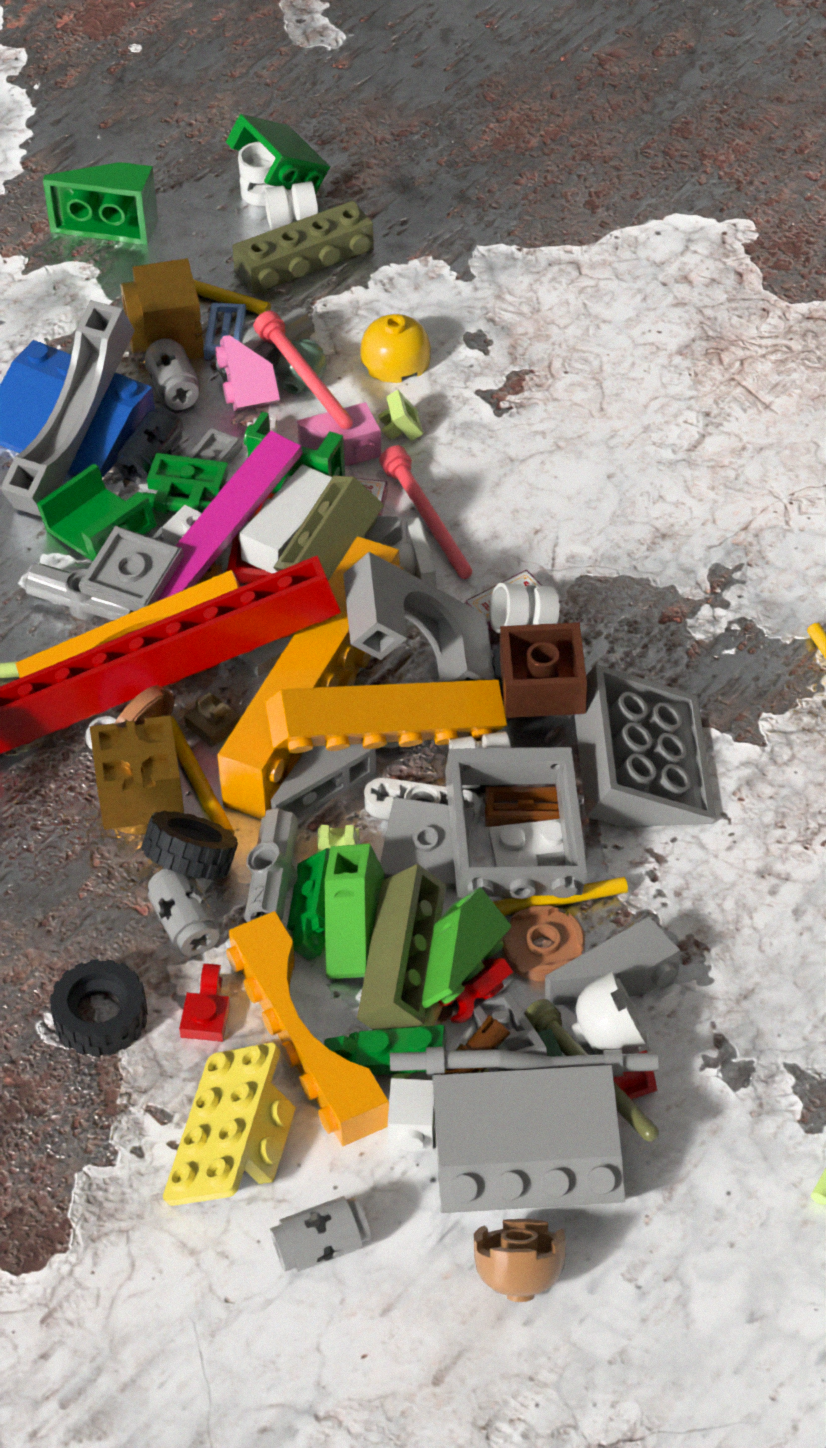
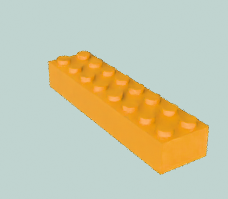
M358 536L356 537L329 579V584L341 613L330 617L324 622L315 623L295 632L217 754L224 807L261 820L265 817L266 810L272 809L271 799L304 752L290 753L288 748L273 749L265 701L280 689L354 686L360 668H365L368 665L371 655L350 643L343 574L368 552L403 570V567L400 566L399 549Z

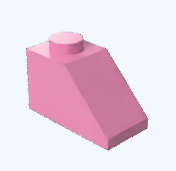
M366 402L344 408L353 420V424L349 429H342L329 412L297 420L298 443L303 447L318 450L329 431L343 435L344 462L346 466L378 458L381 455V430Z

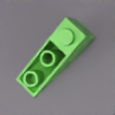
M371 844L330 847L325 875L327 979L365 976L381 884L385 875Z
M481 887L455 902L434 924L421 1002L425 1009L439 1000L444 1004L454 1000L465 989L461 983L470 980L485 967L481 960L490 958L504 946L501 938L512 925Z

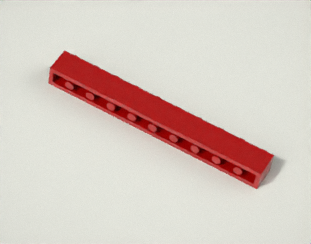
M318 555L0 686V754L18 746L29 744L35 739L57 730L66 729L72 724L93 715L102 714L110 708L134 699L149 687L177 683L187 676L204 669L213 668L228 659L249 653L257 647L279 638L288 637L298 630L315 623L324 622L330 617L340 614V608Z

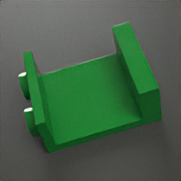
M240 114L226 140L230 148L240 151L250 143L260 142L275 157L264 179L267 185L284 186L286 189L291 190L293 184L312 181L316 195L331 166L289 125Z
M262 411L255 423L250 424L246 429L244 445L247 446L248 457L270 432L269 413ZM329 431L318 450L301 446L303 454L271 493L276 494L284 480L288 476H292L302 464L330 477L345 476L343 435Z
M92 464L37 503L46 531L92 562L115 526L141 535H145L157 526L149 498L141 492H137L125 501L105 488L99 467L96 464Z

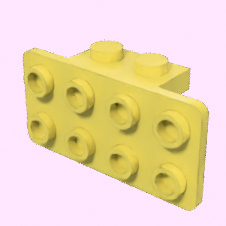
M274 1043L212 1054L207 1059L163 1193V1200L170 1206L231 1197L239 1189L244 1170L259 1184L274 1182L296 1109L271 1083L281 1052Z

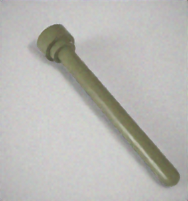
M539 999L526 1009L524 1014L536 1032L552 1029L560 1050L565 1056L588 1055L562 1027L561 1013L548 999ZM614 1082L617 1111L645 1141H655L659 1136L657 1126Z

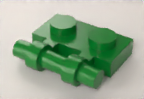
M156 453L147 477L148 489L157 490V493L143 492V494L149 498L151 508H154L156 513L178 512L184 505L203 513L212 502L205 501V497L215 498L225 486L229 474L228 462ZM180 493L190 496L189 498L172 496V494Z

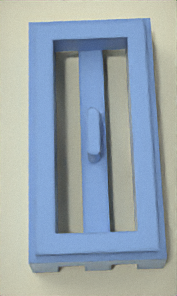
M211 303L204 344V359L211 360L212 354L216 355L215 348L221 346L214 344L219 312H225L220 340L223 336L230 334L233 312H237L233 338L242 343L246 320V304Z

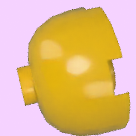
M390 314L375 319L363 333L360 348L361 363L368 368L371 377L383 382L400 383L402 382V377L410 376L416 372L417 377H419L429 367L431 359V346L427 332L416 319L407 315Z

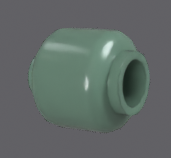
M299 339L298 341L291 342L321 379L327 366V359L322 348L317 343L308 339ZM281 354L275 373L282 382V387L293 394H300L302 391L311 392L310 388L283 354Z

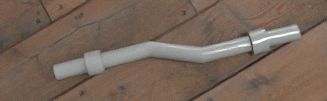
M444 1046L426 1047V1052L390 1053V1071L426 1070V1074H445V1069L499 1067L514 1070L612 1065L613 1077L623 1076V1072L658 1071L659 1069L658 1053L622 1054V1049L604 1050L603 1055L545 1056L501 1049L444 1051Z

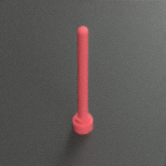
M266 311L260 314L253 326L258 336L264 342L275 344L342 429L351 428L353 420L285 335L284 321L275 311Z
M400 445L387 448L380 455L379 464L387 476L399 480L458 576L462 579H468L472 575V568L410 472L412 463L410 456L405 448Z

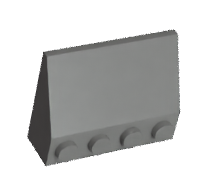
M595 664L586 675V713L575 714L586 817L620 827L712 824L716 820L698 696Z
M612 1065L432 1075L441 1213L625 1202L622 1152Z

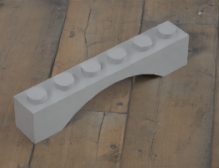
M90 300L75 332L74 347L68 373L57 403L37 437L25 450L15 456L0 487V490L13 508L41 516L37 503L61 487L135 331L122 308Z

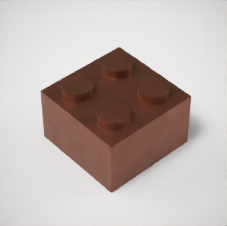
M580 622L500 626V665L505 718L585 714L587 679Z

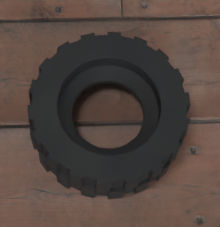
M161 811L151 815L141 850L144 851L143 854L149 857L152 862L178 874L198 879H222L229 874L238 846V839L232 835V832L208 819L178 811Z
M108 959L106 961L90 960V962L84 964L81 962L70 971L64 972L62 978L56 981L53 986L54 992L50 996V1008L56 1034L59 1039H63L65 1046L69 1049H75L76 1053L82 1055L91 1054L92 1057H100L103 1054H108V1056L116 1054V1051L125 1050L131 1046L134 1040H138L142 1029L146 1027L148 1010L143 983H140L136 972L130 971L129 967L123 963L118 964L114 960ZM96 993H111L120 1001V1010L116 1017L100 1023L84 1021L78 1013V1006L82 999Z

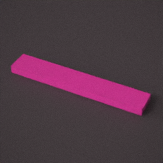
M270 430L175 545L182 548L184 557L156 602L196 585L303 454L302 447L299 444Z

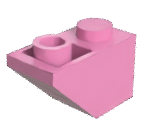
M223 336L220 340L221 346L215 349L219 368L226 369L228 382L223 383L226 403H233L234 412L276 404L280 398L273 364L232 336Z

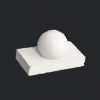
M419 518L407 519V543H398L391 547L399 549L400 566L403 567L404 571L436 588V570L422 521Z

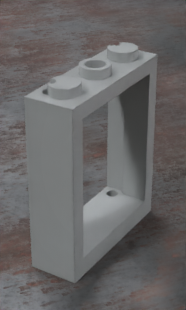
M572 748L449 749L445 775L457 897H465L479 887L489 897L512 896L524 899L531 896L554 895L558 898H567L573 895H582L587 876V865ZM556 784L566 866L470 867L462 785Z

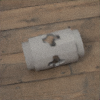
M163 338L152 343L146 351L145 366L161 402L174 410L189 408L198 399L200 382L191 366L185 349L172 339ZM163 355H168L169 357L164 361L161 359ZM178 388H183L184 390L183 392L178 394L176 392Z
M165 868L151 877L148 883V898L174 947L187 956H196L211 949L219 940V922L195 878L187 875L184 876Z
M340 1196L279 1219V1225L269 1228L273 1245L285 1272L294 1268L299 1272L362 1248V1242L371 1239L367 1219L356 1196L349 1199ZM317 1213V1219L311 1221V1215ZM330 1246V1252L324 1254V1248Z

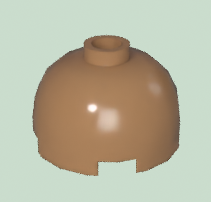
M507 1219L503 1220V1229L488 1232V1228L484 1225L474 1232V1258L479 1276L494 1291L507 1295V1299L510 1301L527 1302L534 1299V1295L540 1294L554 1285L564 1269L566 1257L565 1231L563 1229L555 1233L548 1231V1222Z

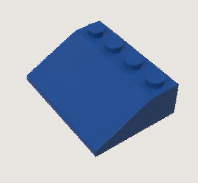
M32 340L12 361L0 384V446L20 453L37 437L51 415L62 391L71 361V354ZM114 373L67 472L68 474L76 476L92 464H96L99 467L102 478L117 462L118 452L135 432L138 424L148 412L155 409L153 388L119 373Z

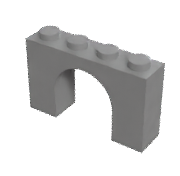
M368 552L343 574L351 645L382 660L407 639L405 618H407L429 640L436 655L439 682L495 680L485 614L371 552Z

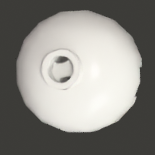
M613 971L597 978L584 988L578 996L576 1004L578 1022L572 1025L574 1034L583 1049L591 1046L597 1055H603L604 1050L622 1049V1054H635L647 1050V1052L652 1050L646 1031L640 1033L637 1028L640 1026L636 1016L637 1010L619 978L616 979Z

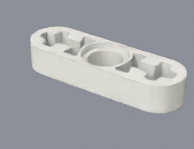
M377 778L370 781L364 790L366 811L371 816L379 819L389 820L394 797H404V799L409 800L424 798L433 803H445L444 805H448L447 787L390 778ZM463 789L464 807L474 809L475 811L472 827L474 828L480 821L481 802L474 792ZM381 795L387 796L384 801H377L381 798Z

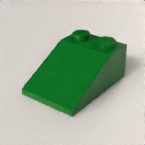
M117 162L44 175L43 185L51 233L148 245L158 222L153 166Z

